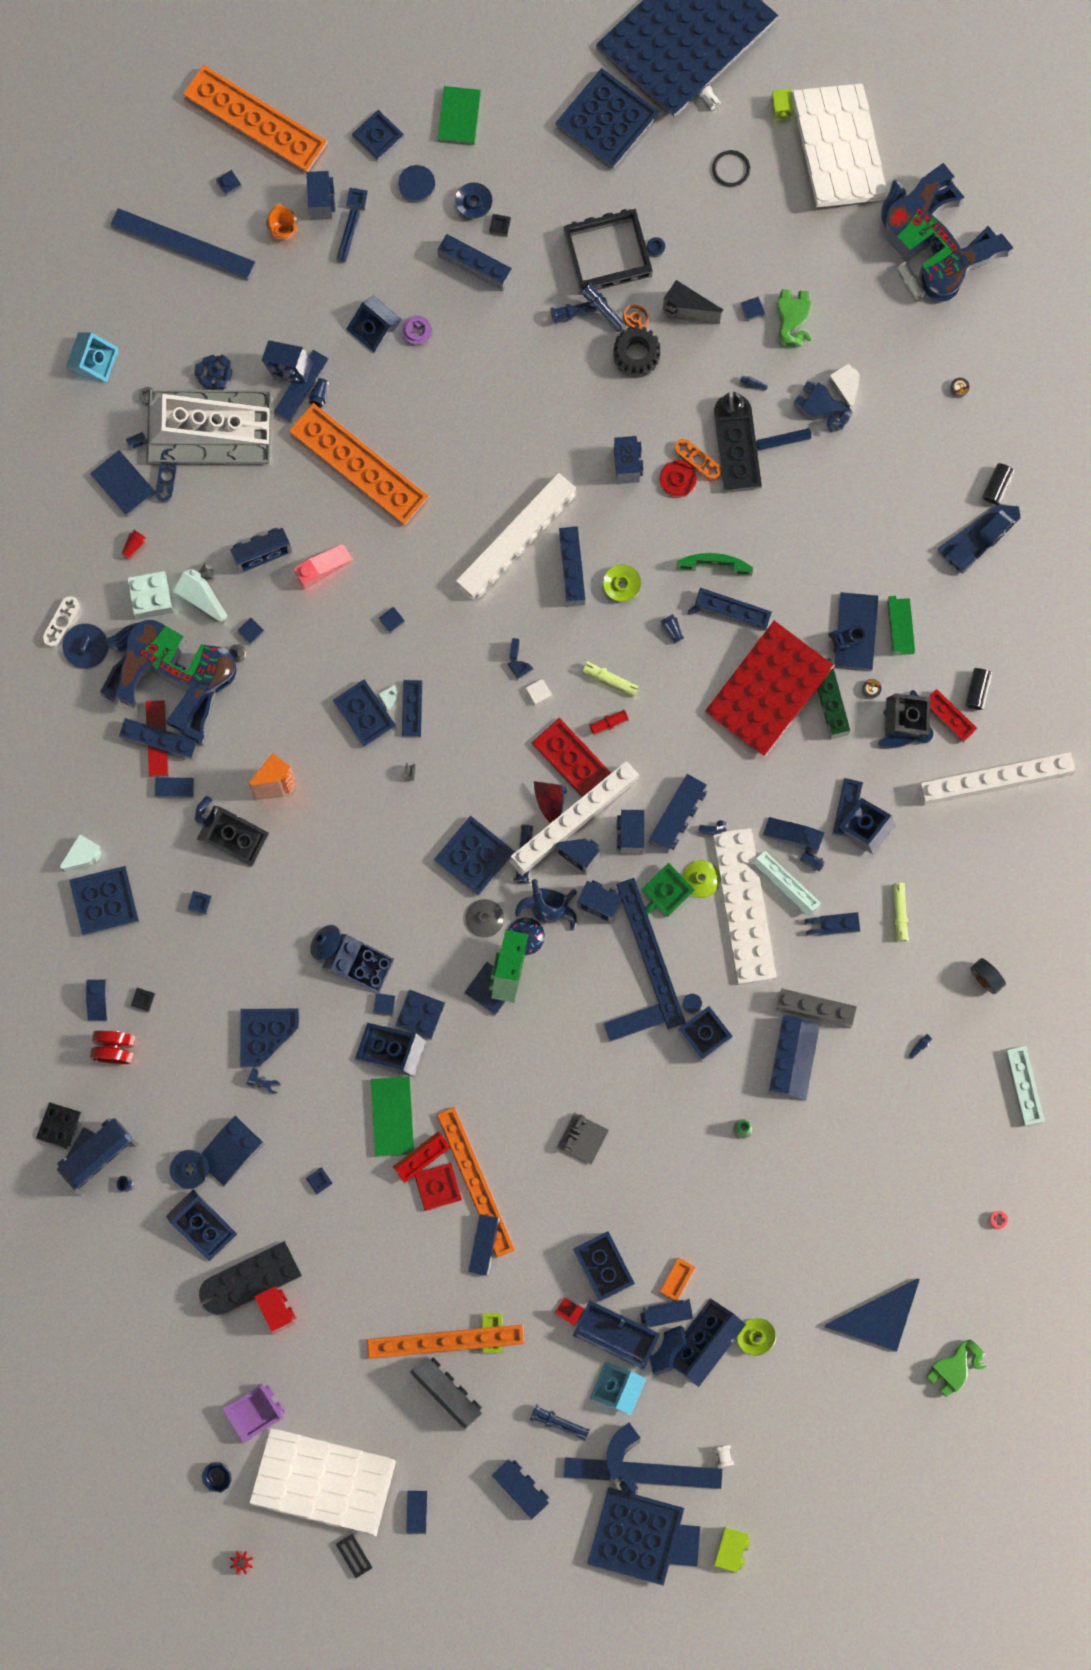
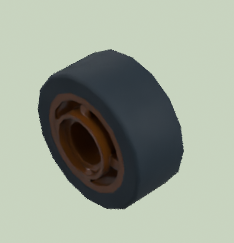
M980 958L970 967L977 981L990 993L997 994L1006 985V981L1000 972L984 958Z

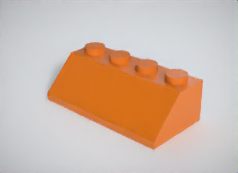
M274 753L270 755L249 782L253 797L256 800L284 797L286 793L290 794L296 785L294 784L295 778L291 766Z

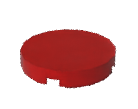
M674 460L663 467L659 481L661 488L666 494L671 497L681 498L692 493L696 487L697 474L693 466L688 462Z

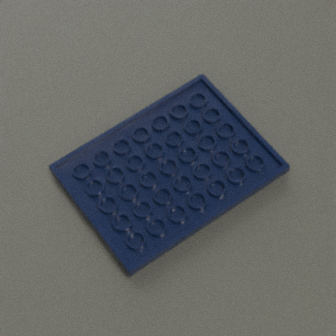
M643 0L596 44V48L675 118L779 19V15L762 0Z

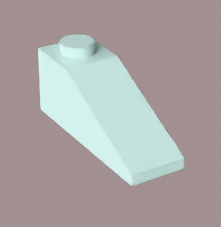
M195 570L183 572L173 592L218 621L225 620L228 615L206 580L201 577V574Z

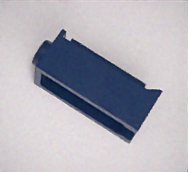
M688 1298L684 1303L683 1300L649 1306L648 1310L643 1307L640 1317L642 1324H646V1327L650 1328L693 1319L690 1299Z

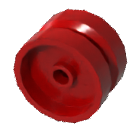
M93 1031L92 1042L99 1046L91 1048V1060L111 1064H132L133 1053L125 1049L134 1047V1035L117 1031Z

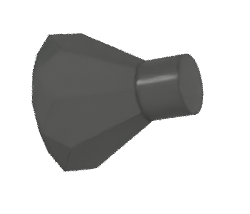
M205 562L199 571L203 579H214L213 568Z
M241 644L232 645L229 649L235 662L243 661L247 655L245 647Z

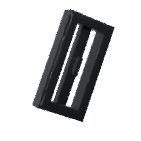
M353 1534L336 1543L337 1548L355 1578L373 1568ZM349 1540H352V1542L354 1543L356 1549L358 1550L359 1554L361 1555L362 1559L367 1565L366 1568H363L358 1557L356 1556L355 1552L348 1542ZM341 1545H346L360 1569L358 1573Z

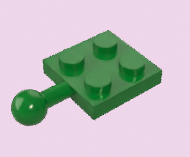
M669 862L641 889L652 900L645 907L648 917L657 906L669 917L696 891Z

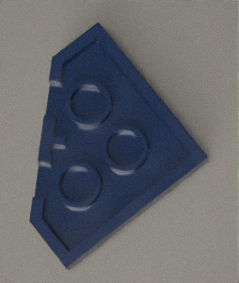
M299 1008L241 1009L240 1067H261L299 1029Z

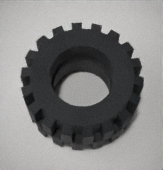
M635 326V329L628 327L626 332L624 330L621 331L620 336L616 337V342L614 343L613 357L615 365H618L620 371L624 370L623 374L628 375L630 373L631 377H635V374H639V377H643L644 373L646 375L650 374L651 370H655L656 364L659 363L661 346L660 342H658V337L656 335L653 336V331L650 330L648 332L646 327L639 329V326ZM640 344L647 349L648 354L642 359H632L627 355L626 349L630 345Z

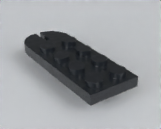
M728 392L716 402L714 407L724 492L762 488L751 404L744 396L733 392L734 411H732L729 401L730 394Z
M285 1241L206 1279L199 1289V1300L202 1303L204 1300L217 1295L218 1298L203 1304L202 1308L212 1315L221 1316L255 1300V1296L275 1286L280 1288L302 1277Z

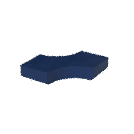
M681 1325L665 1331L661 1347L650 1356L652 1373L655 1376L672 1370L677 1353L687 1345L684 1327Z

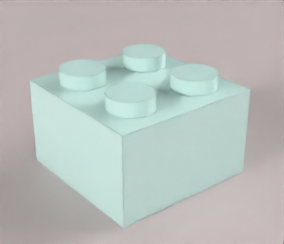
M165 571L128 578L136 620L174 613Z

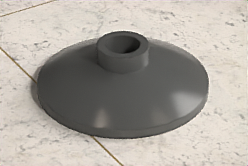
M481 899L474 902L466 913V924L469 930L479 937H491L497 934L504 923L502 908L496 902L489 899ZM483 914H487L489 918L487 920H482L481 916Z

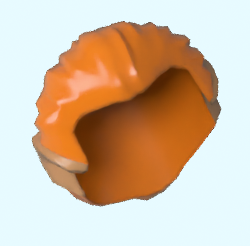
M277 204L268 214L266 226L271 236L275 239L286 241L297 231V218L292 210Z

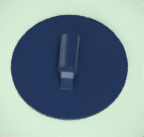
M86 623L76 625L64 636L62 644L63 653L66 659L76 667H94L101 663L107 654L108 647H105L103 644L107 637L95 625Z

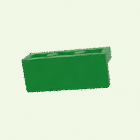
M888 596L887 606L892 656L915 654L910 599H896V596Z

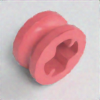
M996 1211L990 1216V1224L993 1228L1001 1229L1008 1222L1007 1215L1002 1211ZM1001 1215L1004 1223L1001 1222L1000 1225H997V1222L993 1219L994 1216Z

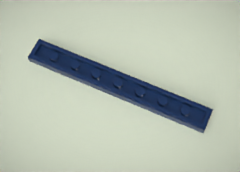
M117 208L110 224L111 227L249 280L256 264L253 260Z
M635 878L617 883L618 892L622 897L625 912L667 1030L685 1024V1018Z
M565 1457V1478L610 1481L606 1470V1460ZM623 1462L625 1470L635 1483L721 1489L722 1469Z

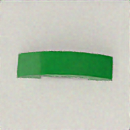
M719 553L694 554L677 561V569L695 571L696 564L734 567L733 574L752 576L753 567L748 563Z

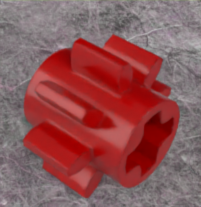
M236 1551L237 1557H230V1560L233 1561V1565L230 1568L235 1567L237 1575L240 1570H243V1573L246 1575V1569L248 1567L253 1568L250 1565L253 1557H246L247 1551L243 1555ZM240 1557L241 1559H246L244 1568L236 1564L239 1562L238 1558Z

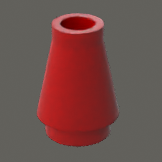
M133 530L132 533H129L121 553L131 559L145 544L146 537Z

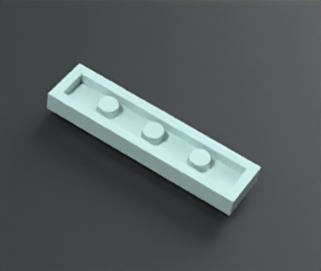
M766 851L753 862L773 884L777 885L808 916L821 904Z
M1024 1046L1007 1050L1024 1126L1044 1122V1117L1027 1048Z

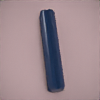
M350 210L336 257L339 262L345 263L347 261L360 217V211Z
M807 428L758 439L756 444L758 450H764L811 439L812 434L811 430Z

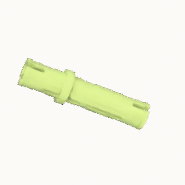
M587 661L582 671L583 673L597 678L598 682L603 681L634 697L639 687L638 685L606 671L607 668L605 667L602 669Z
M897 883L892 884L895 909L893 924L896 925V941L902 942L903 940L905 942L908 941L907 924H909L908 919H906L905 883H899V889Z

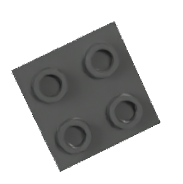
M574 1112L557 1147L592 1165L609 1130Z

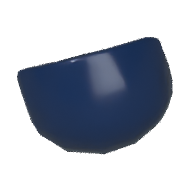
M212 1462L204 1468L202 1473L203 1484L209 1491L222 1493L230 1486L232 1472L227 1465L221 1462Z

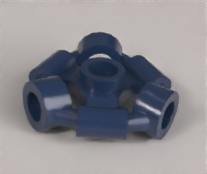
M213 354L204 357L200 363H196L194 375L197 376L198 382L206 389L224 390L228 381H231L233 370L230 367L231 361L223 354L220 356H214ZM216 361H218L222 366H224L225 369L219 368L215 364ZM204 365L208 367L206 376H202ZM216 378H222V379H223V380L216 381V382H214V383L212 384V381H213L214 379H216Z

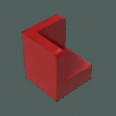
M564 1298L554 1314L574 1326L585 1309Z

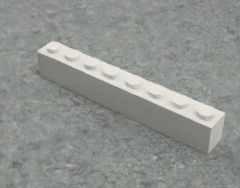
M558 473L456 580V585L472 600L476 597L480 598L486 591L485 587L489 583L492 585L498 579V574L502 570L505 571L512 564L511 560L523 553L525 550L523 547L527 543L531 544L537 538L536 534L538 531L546 529L550 524L549 520L561 513L563 510L562 506L566 502L570 503L575 498L576 487Z
M1070 752L923 782L919 789L924 806L1071 776L1075 772V767Z
M627 761L515 852L509 862L523 876L552 852L558 842H563L632 786L637 781L639 774Z

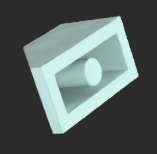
M79 835L60 865L61 870L67 872L91 866L93 862L99 860L102 854L100 846Z

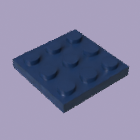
M470 815L434 858V861L479 896L515 851Z
M126 866L69 880L83 936L139 922Z

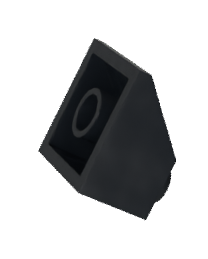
M898 693L887 697L885 735L902 738L929 736L931 698Z

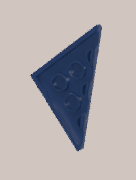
M915 1279L827 1323L825 1328L897 1352L920 1279Z

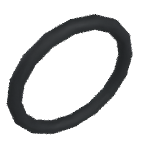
M727 150L720 153L715 158L712 167L717 181L730 187L738 186L745 182L750 175L751 169L747 157L735 150ZM736 154L745 161L747 170L745 176L740 181L734 183L725 182L717 175V162L724 155Z

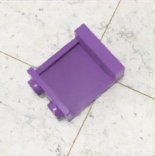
M260 1384L256 1389L222 1409L243 1443H246L284 1418L282 1413L285 1411L279 1402L275 1403L272 1399L274 1393L269 1385L265 1387L264 1384Z

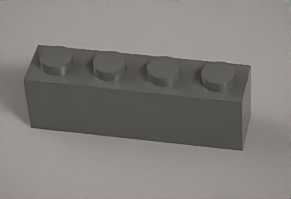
M782 988L776 1006L777 1011L851 1028L857 1008L854 1005Z

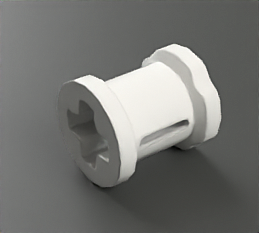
M730 1445L713 1448L717 1456V1468L734 1465L730 1457Z

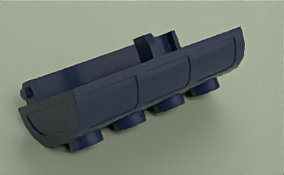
M589 1300L573 1336L644 1370L660 1333Z

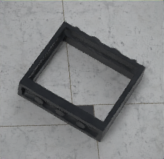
M623 209L620 213H606L599 218L589 217L583 222L577 223L574 221L563 226V233L579 290L590 281L597 291L652 277L653 270L636 209ZM632 222L643 266L583 281L571 236Z

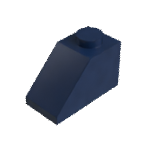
M106 979L86 980L88 1021H108V982Z

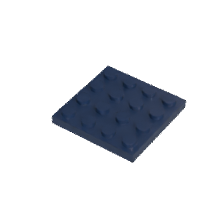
M601 68L555 122V125L614 169L658 117L660 111Z
M608 1487L587 1564L664 1586L685 1508L636 1494L631 1497L629 1493L625 1494L622 1490Z

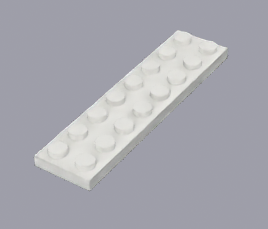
M747 828L713 835L738 985L776 979L758 867L753 864L756 859L752 829Z

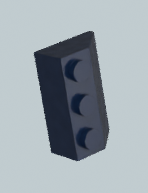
M273 528L266 535H256L250 539L251 541L246 543L239 542L230 549L240 574L292 553L290 542L283 528Z

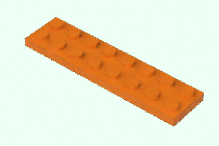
M204 64L183 93V97L304 172L310 170L327 145L325 139Z
M314 403L289 430L290 434L404 526L429 498L425 492Z

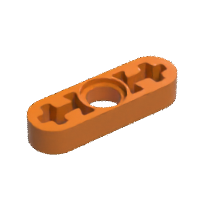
M680 439L676 442L675 453L677 456L691 464L707 480L715 481L720 477L721 467L689 440ZM679 445H687V451L691 453L689 458H687L689 453L685 450L681 452ZM696 455H700L703 458V462L699 465L695 464L692 460ZM706 462H709L707 467L710 469L716 468V475H709V469L706 467L704 470L701 468L705 466Z

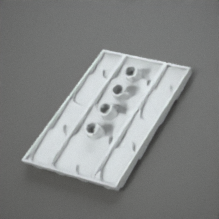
M863 84L793 90L792 98L816 207L885 200L887 188L881 169L882 165L874 138V130Z
M270 1428L250 1504L376 1537L396 1461L388 1457Z

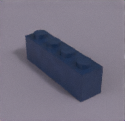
M449 234L445 235L437 249L438 257L502 291L512 277L511 267Z
M578 526L559 528L566 607L585 605L586 599Z
M686 774L649 837L648 842L667 853L671 849L675 850L680 841L677 839L680 832L682 834L685 833L689 825L686 823L690 816L694 817L698 810V807H696L699 800L703 801L708 793L706 791L707 784Z

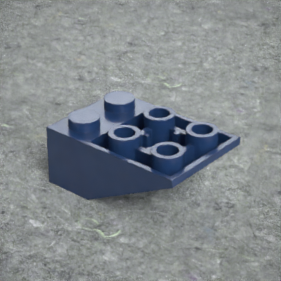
M341 934L342 938L339 948L330 958L325 960L322 968L370 991L379 993L394 958L347 934Z

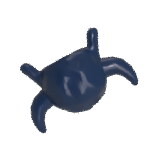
M533 879V896L526 897L517 904L515 910L516 917L525 908H531L535 918L543 923H557L564 916L569 919L570 929L573 931L576 927L577 916L568 904L577 894V890L573 889L568 895L551 889L539 888L537 880Z

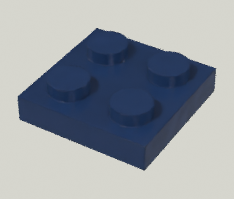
M409 989L395 1026L432 1039L445 1002Z

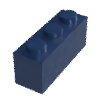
M508 1459L491 1476L522 1510L533 1519L549 1504L547 1501L549 1496L542 1489L538 1491L533 1486L536 1482L528 1474L524 1476L520 1472L522 1467L515 1460L511 1462Z

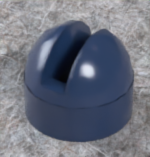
M120 1176L117 1180L118 1190L123 1192L132 1190L134 1187L133 1180L128 1176Z

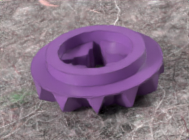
M411 316L403 323L402 334L408 343L417 346L418 344H424L430 339L432 327L425 317ZM413 325H415V327H417L418 329L421 328L420 337L419 335H417V333H412L414 331Z

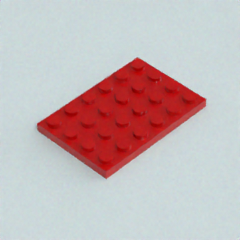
M773 620L705 712L766 757L835 665Z

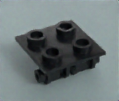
M49 1102L36 1139L68 1149V1146H71L72 1135L75 1136L73 1132L77 1130L76 1126L79 1119H81V1112Z

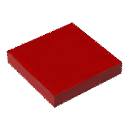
M451 1163L421 1171L415 1175L425 1211L462 1201Z

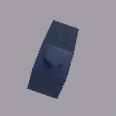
M769 817L763 836L817 854L825 832Z

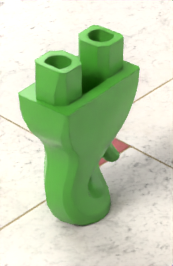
M781 290L777 301V313L782 320L779 330V341L782 346L797 348L802 346L803 338L811 341V337L806 331H799L795 337L790 335L792 331L801 326L809 317L811 300H809L808 291H799L798 299H791V290Z
M971 1339L959 1344L952 1356L936 1361L926 1375V1378L932 1384L940 1377L946 1382L939 1389L945 1397L958 1391L965 1383L968 1372V1352L973 1354L971 1359L973 1368L983 1369L987 1367L985 1363L980 1364L985 1353Z

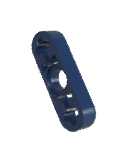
M173 449L164 450L161 454V460H167L164 458V455H167L168 451ZM160 463L155 495L161 503H168L173 497L177 463H170L171 467H163V465L167 466V463ZM166 471L172 473V478L169 481L162 479V474ZM160 483L164 485H171V487L167 486L166 491L169 495H166L165 498H162V496L159 494L162 493L164 489V486L160 485Z

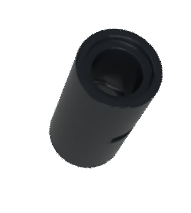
M997 463L982 499L990 504L999 505L1014 474V469L1008 465Z
M974 668L965 702L966 707L974 710L984 709L992 676L991 671Z

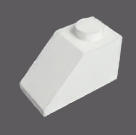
M847 364L832 373L829 377V382L843 403L852 410L859 382L858 377L860 375L855 367L852 368L850 364Z

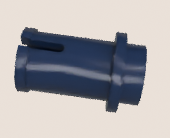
M805 850L800 858V861L814 868V871L819 872L826 863L822 857L818 858Z

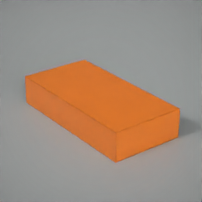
M678 1257L660 1293L677 1301L695 1266Z

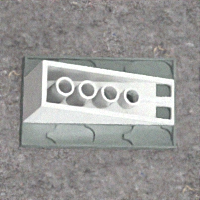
M149 390L146 463L269 464L272 390ZM152 392H155V393H156V397H155V399L152 401V396H153ZM173 449L168 451L167 455H164V458L167 460H161V454L164 450Z

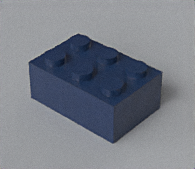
M609 1231L573 1248L599 1303L635 1285Z

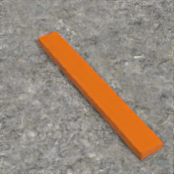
M455 1107L438 1113L437 1117L478 1215L484 1214L500 1218L494 1245L496 1257L499 1258L515 1251Z
M523 1324L367 1339L368 1359L525 1344Z

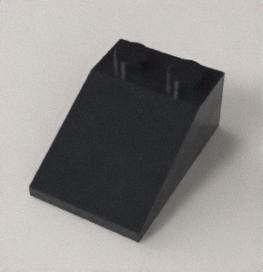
M678 280L671 286L663 301L664 313L671 318L676 317L680 320L715 324L722 322L724 309Z
M214 805L197 840L252 867L269 832L222 807Z

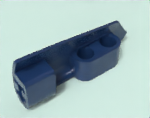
M996 505L938 547V552L957 571L964 574L989 547H993L1021 519L1019 506Z

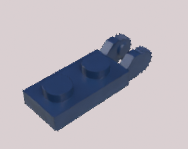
M858 912L805 919V924L820 923L821 929L806 931L807 936H828L860 932Z

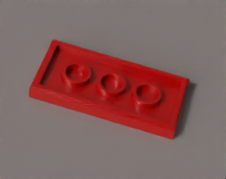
M560 717L531 743L581 797L585 796L611 774L609 769Z

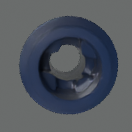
M318 379L308 396L310 405L314 403L321 408L326 403L329 384L326 379Z
M674 614L660 621L662 629L674 643L684 639L678 618H675Z

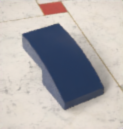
M408 1491L406 1534H426L427 1491Z

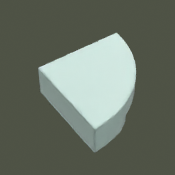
M395 685L378 693L387 711L394 706L397 699Z

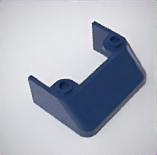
M116 1118L105 1120L101 1125L102 1128L69 1158L64 1157L57 1163L59 1174L80 1196L83 1194L80 1188L131 1143L135 1146L139 1145Z

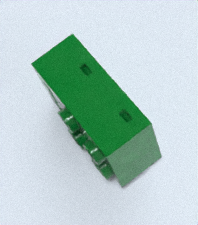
M505 930L500 953L496 952L495 965L491 973L489 990H492L493 999L515 1002L526 953L528 934Z

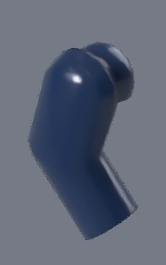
M205 796L196 807L194 819L196 823L199 822L201 825H204L207 816L204 815L206 809L213 802L209 796Z
M719 820L716 823L717 826L700 825L699 834H721L726 832L727 823L726 821Z

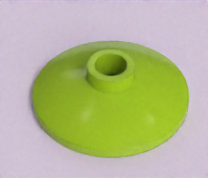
M623 564L616 565L606 572L603 587L611 599L626 602L636 597L639 593L641 578L633 567ZM624 582L626 586L621 588L618 584Z
M694 861L683 872V877L696 890L692 894L694 897H709L719 888L721 881L719 870L709 861ZM699 875H704V876H705V880H704V881H700V880L698 879V876H699Z
M753 1318L746 1321V1326L737 1336L738 1344L742 1351L752 1356H760L770 1351L776 1341V1331L773 1325L763 1318ZM757 1337H761L759 1342H755Z

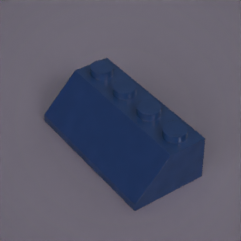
M782 1016L768 1090L769 1094L806 1101L820 1024L803 1018Z
M710 1298L685 1331L687 1345L677 1353L673 1369L699 1387L746 1324L733 1312Z

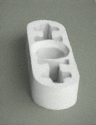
M69 596L61 602L43 635L46 646L55 648L60 645L79 611V603L76 598ZM71 602H73L75 608L69 609L68 614L71 615L70 617H68L64 613H61L62 611L66 613L68 609L66 604H70ZM60 617L67 620L66 625L63 627L56 625V621ZM54 627L57 631H60L61 634H59V632H56L55 638L57 640L49 643L48 636H53L55 631L52 628Z

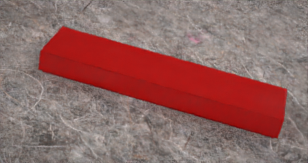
M145 701L146 724L166 730L165 701ZM147 746L149 777L169 776L168 753Z

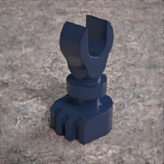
M252 1068L246 1083L252 1087L254 1084H257L259 1088L264 1087L271 1094L278 1093L271 1089V1084L281 1086L277 1080L269 1081L265 1080L263 1076L261 1078L258 1077V1070Z

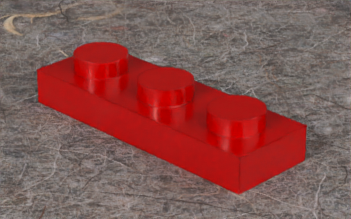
M936 689L927 697L931 698L930 711L963 743L978 729L939 690Z
M438 1131L392 1167L401 1181L405 1183L446 1152L450 1146Z

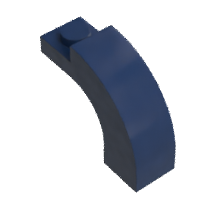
M628 1422L614 1434L608 1445L606 1470L611 1483L615 1485L620 1481L619 1485L625 1494L629 1493L632 1497L638 1492V1486L625 1470L623 1459L629 1450L640 1443L641 1437Z

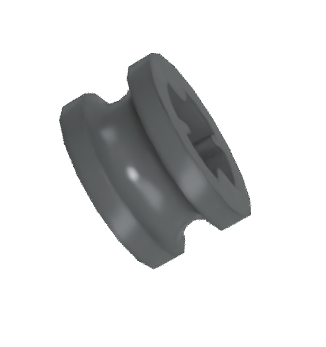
M144 387L139 392L140 400L148 405L149 400H145L143 394H147L146 392L149 390H154L151 387ZM152 392V394H153V396H152V401H153V400L155 399V397H156V393H155V392Z
M406 763L405 780L410 778L414 781L416 764L409 765V763Z

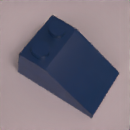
M367 1022L355 1059L389 1071L414 1077L426 1040L415 1033Z
M234 1116L202 1153L208 1161L209 1173L225 1186L265 1144L237 1116Z
M194 1189L166 1215L168 1221L208 1261L237 1235L229 1224Z

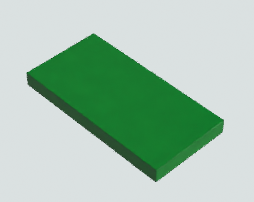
M410 1077L371 1079L375 1157L408 1155L414 1150Z

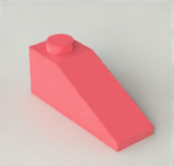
M342 544L294 568V573L303 588L307 589L350 563L353 559Z

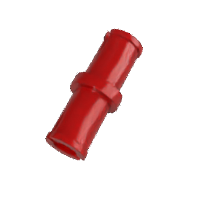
M623 709L611 716H604V719L589 724L592 734L596 735L607 729H614V726L629 721V718Z

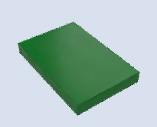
M444 86L438 141L475 145L481 90Z

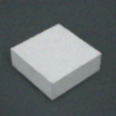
M543 679L526 687L535 705L552 696Z

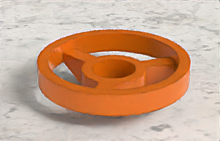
M634 304L625 309L623 320L632 329H635L634 325L642 329L649 321V314L645 308ZM630 308L639 309L638 312L626 315V311ZM641 311H643L646 316V323L644 325H642L640 322Z

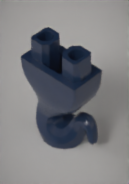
M808 380L803 387V391L810 396L806 399L798 395L793 405L801 410L800 414L810 419H820L840 414V418L830 417L827 420V427L830 433L834 432L833 425L843 430L853 414L850 407L843 402L834 400L830 396L828 389L820 382L816 384Z

